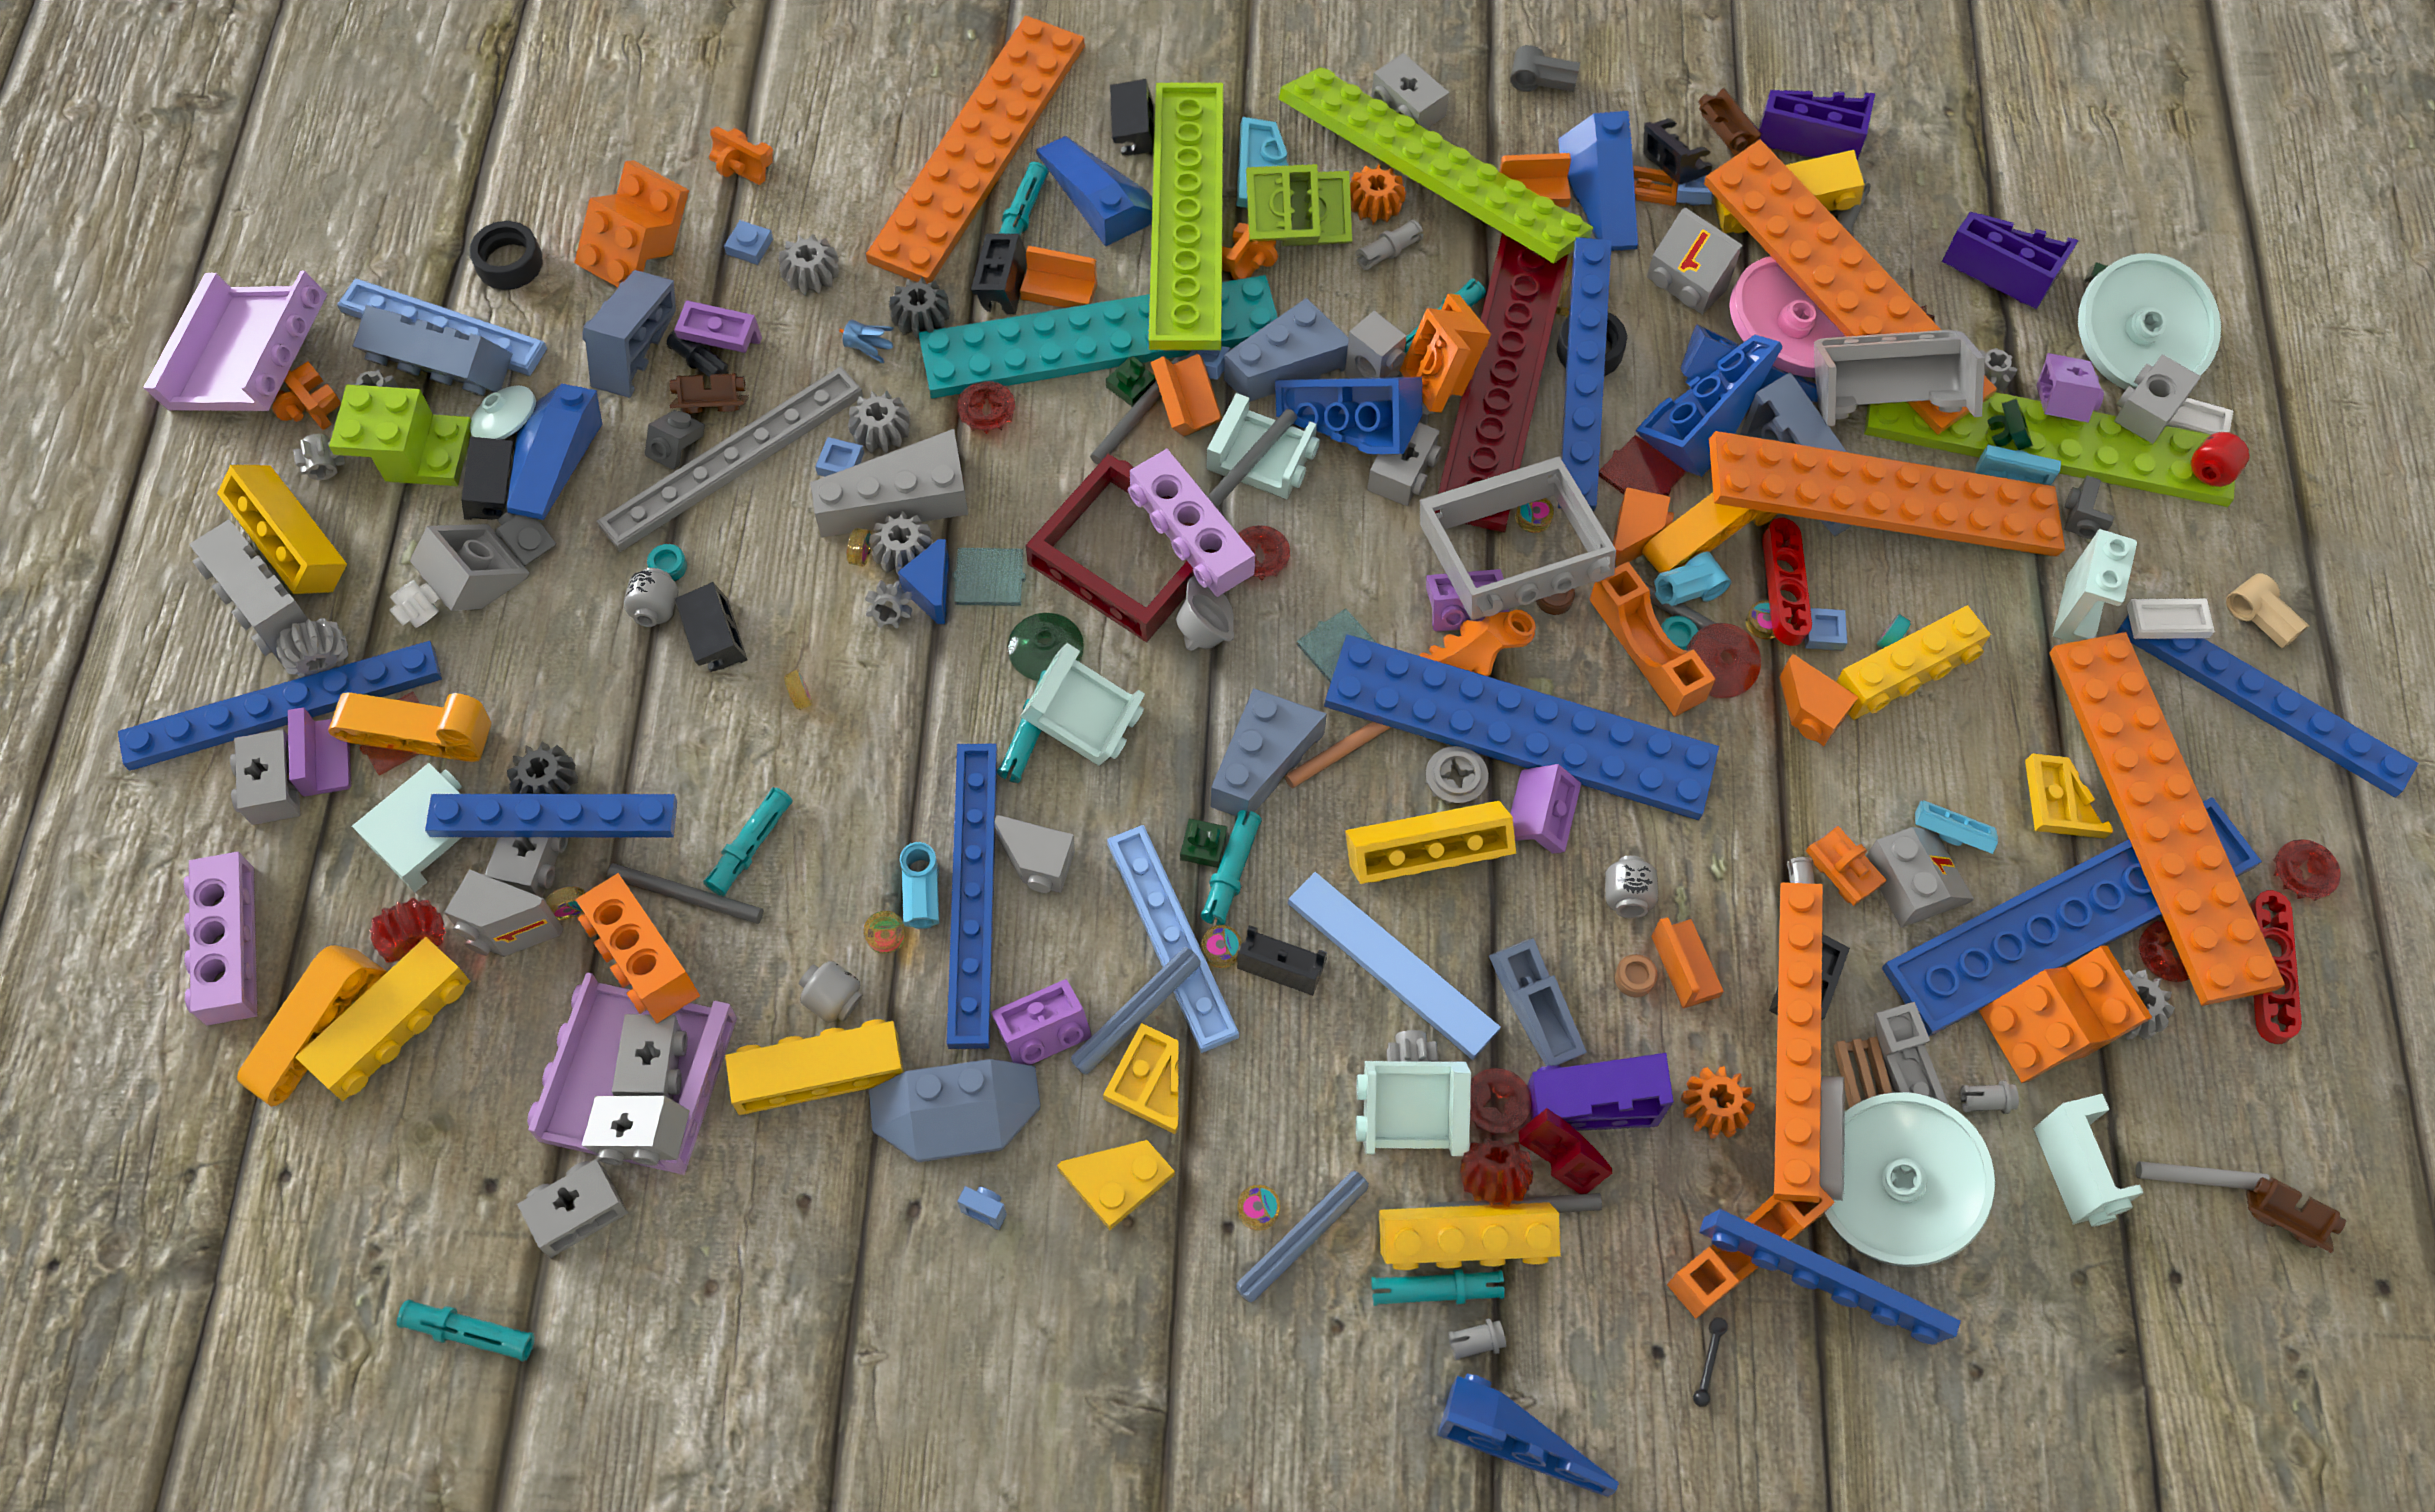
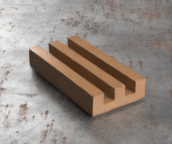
M1877 1036L1869 1037L1863 1041L1861 1038L1853 1039L1847 1043L1845 1040L1837 1041L1833 1047L1840 1074L1845 1080V1093L1849 1108L1861 1102L1848 1054L1850 1052H1854L1860 1082L1866 1099L1876 1096L1865 1055L1866 1050L1878 1094L1892 1093Z

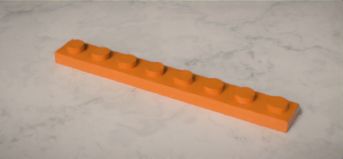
M1780 883L1774 1200L1819 1203L1823 884Z

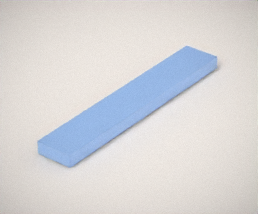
M357 278L353 280L337 304L342 313L362 319L365 307L368 305L404 315L413 319V323L420 319L441 328L449 327L467 335L475 334L482 336L513 353L508 369L531 376L547 350L545 342Z
M1141 825L1108 838L1107 845L1162 967L1185 947L1191 949L1200 959V966L1173 991L1200 1052L1204 1053L1238 1039L1239 1032L1145 826Z
M1316 872L1288 899V905L1470 1059L1474 1060L1500 1031L1501 1027Z

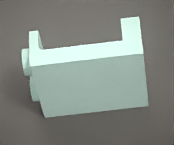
M1236 393L1207 448V470L1226 476L1276 420L1249 411V397ZM1309 422L1305 431L1290 426L1241 482L1288 499L1293 487L1299 488L1303 482L1306 473L1304 465L1307 459L1313 460L1319 448L1320 439L1316 438L1317 424Z
M2102 529L2098 530L2067 575L2053 637L2069 642L2096 638L2104 602L2120 606L2125 599L2137 546L2136 540Z
M1066 643L1053 658L1020 717L1100 766L1109 757L1115 759L1123 749L1127 739L1122 737L1127 726L1132 728L1142 715L1144 708L1140 706V703L1145 693L1137 690L1134 694L1124 691L1077 661L1076 658L1080 651Z
M428 763L353 824L352 827L363 841L415 893L427 883L420 872L462 838L428 836L425 827L431 794H460L458 790L462 786L446 769L439 773Z
M1365 1061V1073L1357 1074V1100H1364V1116H1356V1141L1363 1142L1366 1154H1375V1148L1449 1149L1452 1156H1469L1471 1072L1466 1062Z
M2103 1094L2062 1103L2033 1128L2072 1223L2077 1224L2089 1221L2091 1227L2116 1220V1214L2132 1209L2131 1202L2143 1194L2140 1185L2123 1189L2116 1188L2090 1128L2093 1122L2109 1110Z

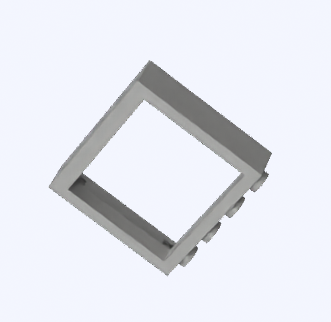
M1560 456L1420 500V526L1471 621L1485 616H1493L1498 612L1519 605H1527L1535 600L1557 593H1565L1570 589L1591 582H1599L1614 575L1616 549ZM1554 495L1588 553L1476 588L1445 529Z

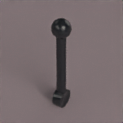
M1719 1317L1714 1318L1709 1324V1331L1712 1337L1700 1387L1693 1394V1401L1699 1407H1705L1710 1402L1708 1388L1721 1336L1728 1330L1727 1322Z

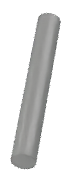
M2138 1161L2136 1164V1176L2140 1179L2254 1190L2256 1183L2261 1177L2270 1179L2268 1174L2141 1161Z

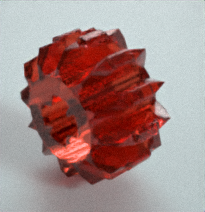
M411 898L406 903H399L397 901L395 906L383 908L382 915L371 919L372 927L369 929L374 949L378 951L379 956L384 957L386 962H399L425 937L436 947L440 946L443 943L442 936L446 933L443 927L445 924L442 916L431 905L430 901L421 900L418 902L415 898Z
M1485 1137L1482 1144L1471 1143L1469 1151L1464 1153L1460 1164L1463 1190L1467 1193H1472L1475 1202L1488 1201L1490 1207L1494 1203L1500 1202L1509 1207L1512 1200L1523 1201L1525 1194L1530 1190V1185L1533 1183L1534 1171L1532 1170L1530 1152L1520 1150L1519 1142L1505 1143L1503 1137L1499 1141H1492Z

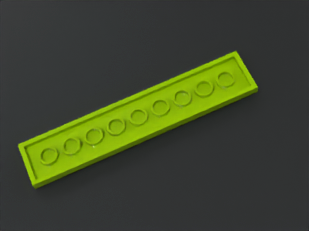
M1319 67L1280 88L1278 99L1552 263H1555L1574 250L1576 237L1590 238L1594 227L1584 222L1580 216L1563 210L1555 205L1551 199L1534 193L1526 188L1522 182L1512 180L1500 173L1495 166L1483 163L1471 156L1466 149L1456 147L1442 139L1440 134L1418 125L1411 117L1395 112L1384 101L1372 98L1362 92L1358 86L1349 84L1335 76L1329 69Z
M1156 83L1149 350H1221L1223 83Z
M1995 392L1992 397L1983 402L1982 417H1974L1970 412L1939 435L1932 430L1907 402L1868 404L1864 435L1980 458L1987 444L1996 446L1992 436L2002 433L2005 429L1998 428L1991 431L1987 420L1996 415L2005 416L2002 403L2017 399L2025 416L2033 446L2020 451L2061 461L2059 474L2084 479L2088 475L2100 479L2104 483L2229 507L2234 500L2235 481L2223 487L2209 486L2201 482L2191 469V459L2194 452L2211 434L2166 426L2152 444L2114 422L2117 416L2093 411L2089 422L2047 415L2044 414L2041 401ZM2013 439L2009 444L2001 447L2014 451L2018 450Z

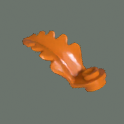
M1518 609L1511 612H1498L1493 616H1486L1482 621L1466 620L1460 626L1461 636L1448 634L1443 638L1445 648L1433 645L1429 648V652L1432 655L1423 652L1419 656L1489 677L1495 658L1500 650L1524 647L1533 640L1536 628L1535 621L1527 612Z

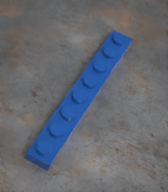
M1576 237L1573 251L1561 460L1592 511H1595L1598 492L1612 240Z
M2129 614L2115 633L2126 632L2132 644L2395 798L2403 792L2419 764L2204 638L2134 639Z
M426 641L119 730L118 737L123 765L131 771L234 741V738L254 735L288 725V710L304 707L312 718L335 711L342 693L384 697L442 680L435 648L431 641Z
M957 744L947 1018L948 1049H990L997 744Z

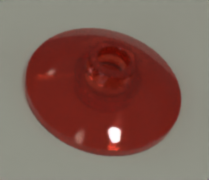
M1727 623L1708 625L1699 630L1687 645L1686 651L1694 649L1716 679L1709 693L1712 697L1733 698L1739 696L1751 688L1759 676L1761 669L1759 648L1754 639L1738 626ZM1724 651L1729 652L1733 658L1732 663H1725L1721 659V653Z

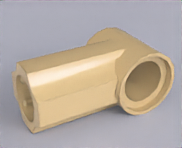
M2257 573L2227 595L2226 605L2233 616L2242 621L2252 620L2281 648L2287 647L2309 627L2300 616L2279 598L2280 589L2277 583L2268 575Z

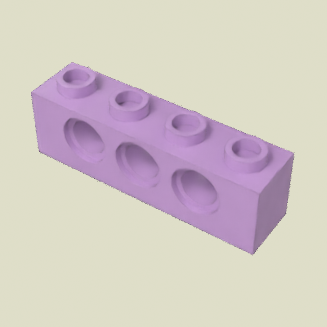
M1168 449L1163 450L1130 470V487L1128 492L1131 499L1138 507L1143 506L1147 510L1154 528L1160 534L1165 533L1168 536L1176 555L1182 561L1186 559L1193 567L1194 575L1201 586L1204 588L1209 587L1218 597L1254 575L1255 554ZM1170 496V497H1173V498H1171V499H1163V498H1161V497ZM1190 522V523H1194L1195 525L1186 526V525H1183V524ZM1214 549V550H1216L1217 552L1208 553V552H1205L1204 550Z
M239 851L189 860V876L184 878V890L189 899V913H186L184 916V925L190 937V950L185 952L184 957L186 969L190 974V988L185 991L186 1007L190 1013L195 1015L206 1026L256 1017L254 867ZM220 897H223V899L221 900L220 903H218L217 905L213 906L214 902H215L217 899H219ZM224 934L223 938L220 941L213 944L214 940L219 935ZM225 971L221 979L213 982L219 973Z

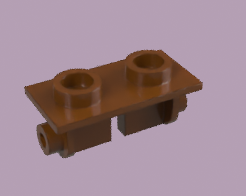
M1722 88L1716 96L1705 94L1700 98L1698 103L1701 115L1734 156L1754 144L1762 136V133L1725 88Z
M737 373L710 375L711 388H705L704 375H677L676 379H670V392L678 396L670 404V408H681V411L685 413H699L703 411V407L717 406L719 412L740 410L739 405H744L749 399V395H740V391L746 390L745 377H738Z
M2261 1177L2255 1185L2254 1192L2249 1189L2246 1191L2248 1209L2257 1220L2271 1227L2278 1225L2292 1232V1235L2299 1242L2308 1247L2316 1248L2319 1246L2330 1253L2334 1251L2331 1232L2337 1235L2340 1234L2346 1224V1219L2340 1217L2339 1211L2309 1197L2302 1209L2296 1207L2302 1197V1192L2273 1177L2269 1180Z

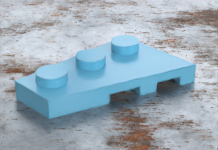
M1247 117L1242 118L1237 185L1238 207L1248 208L1246 167L1288 165L1286 160L1288 154L1276 122Z

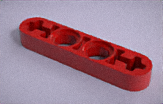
M1776 518L1770 523L1762 539L1772 630L1774 636L1781 643L1788 646H1797L1803 642L1812 629L1802 534L1797 524L1790 519ZM1783 540H1787L1783 547H1781ZM1782 560L1789 563L1793 568V572L1780 568L1777 561ZM1786 590L1791 592L1796 597L1797 602L1786 600L1780 591Z
M2266 890L2256 896L2249 906L2264 939H2272L2281 946L2282 955L2272 957L2285 983V993L2278 995L2271 991L2253 995L2255 1023L2258 1033L2267 1042L2284 1044L2299 1033L2302 1025L2293 913L2291 903L2286 896L2274 890ZM2265 904L2269 905L2271 911L2277 913L2272 919L2270 911L2262 908ZM2277 1016L2278 1022L2286 1025V1028L2280 1031L2279 1025L2272 1023L2271 1019Z

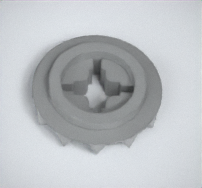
M1452 746L1439 750L1430 758L1426 767V784L1432 790L1433 797L1438 796L1447 805L1450 803H1460L1464 806L1469 801L1478 800L1488 783V769L1485 762L1477 753L1464 747ZM1452 765H1454L1459 775H1466L1462 780L1461 788L1455 784L1453 779L1447 780L1450 777Z

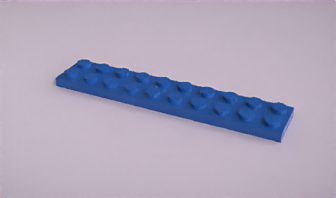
M1346 634L1324 703L1326 708L1448 745L1464 747L1475 753L1530 769L1559 764L1580 781L1581 785L1696 820H1700L1704 812L1719 746L1348 634Z
M2211 797L2203 801L2236 877L2258 866L2262 861L2215 799ZM2130 839L1886 962L1882 970L1905 1004L1915 1002L1928 1037L1978 1012L1989 1003L2044 969L2065 967L2099 946H2105L2161 917L2162 914Z

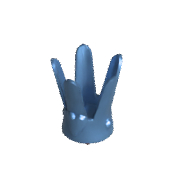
M851 319L844 330L839 329V332L843 333L842 340L845 347L859 349L881 363H884V359L878 355V350L875 347L892 349L894 347L891 341L878 337L883 335L884 331H892L894 327L864 325Z

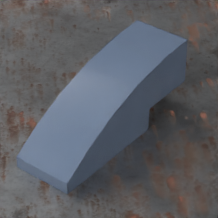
M1534 938L1524 940L1489 955L1500 983L1519 1021L1545 1065H1559L1587 1053L1555 975L1549 976Z

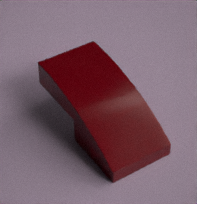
M1548 1108L1518 1131L1519 1144L1551 1164V1176L1579 1194L1589 1193L1613 1174L1612 1167L1596 1148L1576 1129Z

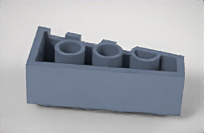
M368 305L365 307L353 343V347L366 353L364 359L387 366L389 360L398 363V370L415 376H419L420 371L431 373L429 379L448 386L452 385L453 380L464 383L463 390L480 396H484L485 391L495 393L501 390L513 354L482 336L475 334L467 335L449 327L441 328L420 319L413 323V319Z
M1791 372L1756 392L1740 435L1847 452ZM1820 520L1834 536L1853 526Z

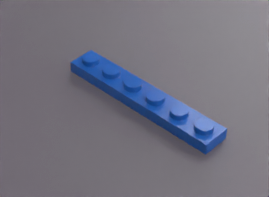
M431 794L425 831L429 837L674 838L678 800L675 794Z
M1719 1209L1703 1219L1699 1233L1711 1238V1243L1714 1246L1729 1252H1742L1752 1257V1263L1763 1269L1772 1271L1778 1269L1791 1275V1280L1799 1286L1808 1289L1819 1288L1832 1294L1831 1299L1840 1305L1851 1308L1858 1306L1869 1311L1873 1320L1888 1326L1899 1325L1911 1331V1336L1920 1342L1936 1345L1938 1342L1957 1336L1961 1320L1731 1213Z

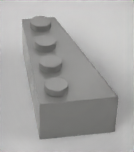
M954 429L810 482L814 513L821 537L872 530L875 527V523L886 524L885 518L887 514L893 519H897L902 511L907 515V519L918 515L921 522L968 515Z
M228 519L189 544L198 556L192 562L206 580L214 576L217 583L211 587L225 605L232 601L237 608L231 611V613L245 631L250 627L255 629L257 634L251 638L262 653L267 656L272 652L279 660L276 651V640L280 637V631L292 628L293 623H304L308 618L243 535Z

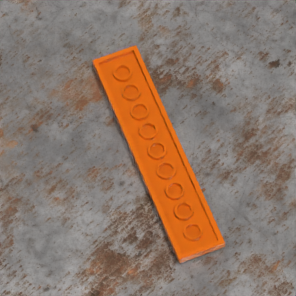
M1027 15L1024 16L867 251V263L915 282H919L921 277L924 278L926 284L933 282L1084 49V36Z
M1761 139L1705 177L1704 185L1846 337L1941 330ZM1985 375L1983 402L1992 397L1997 390ZM1930 400L1907 402L1937 435L1970 413L1967 407H1962V410L1958 412H1942L1939 410V406L1933 405Z
M1715 431L1709 438L1715 504L2055 557L2065 550L2055 486Z
M2123 632L2055 645L2049 652L2201 1006L2279 990L2285 983L2127 633Z

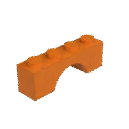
M1629 561L1616 567L1613 576L1595 582L1589 601L1672 715L1676 717L1706 701L1716 680L1694 649L1689 651L1680 649L1666 636L1655 617L1651 605L1650 590Z
M1821 1186L1819 1203L1774 1200L1773 1194L1745 1220L1786 1240L1792 1241L1820 1218L1835 1202ZM1712 1245L1678 1271L1667 1286L1693 1317L1697 1319L1759 1267L1752 1263V1257L1742 1252H1729Z

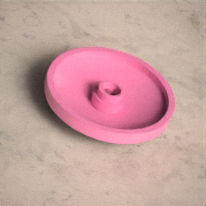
M1771 256L1760 259L1747 267L1732 290L1730 313L1739 336L1744 342L1753 335L1779 341L1783 348L1773 366L1782 371L1791 372V374L1803 377H1816L1814 342L1823 338L1846 337Z

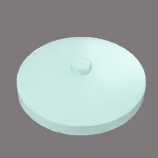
M2141 253L2115 261L2096 275L2083 294L2079 307V334L2087 356L2105 378L2125 390L2129 386L2136 389L2138 384L2134 383L2140 371L2146 364L2153 367L2162 354L2201 376L2213 361L2218 350L2221 336V320L2213 294L2197 273L2182 262L2168 256Z
M1906 1092L1887 1093L1870 1097L1845 1111L1843 1201L1833 1200L1835 1203L1825 1212V1215L1834 1230L1845 1242L1861 1254L1878 1262L1901 1267H1919L1946 1260L1967 1247L1980 1233L1989 1217L1994 1200L1995 1177L1988 1148L1981 1135L1968 1119L1951 1106L1937 1099Z

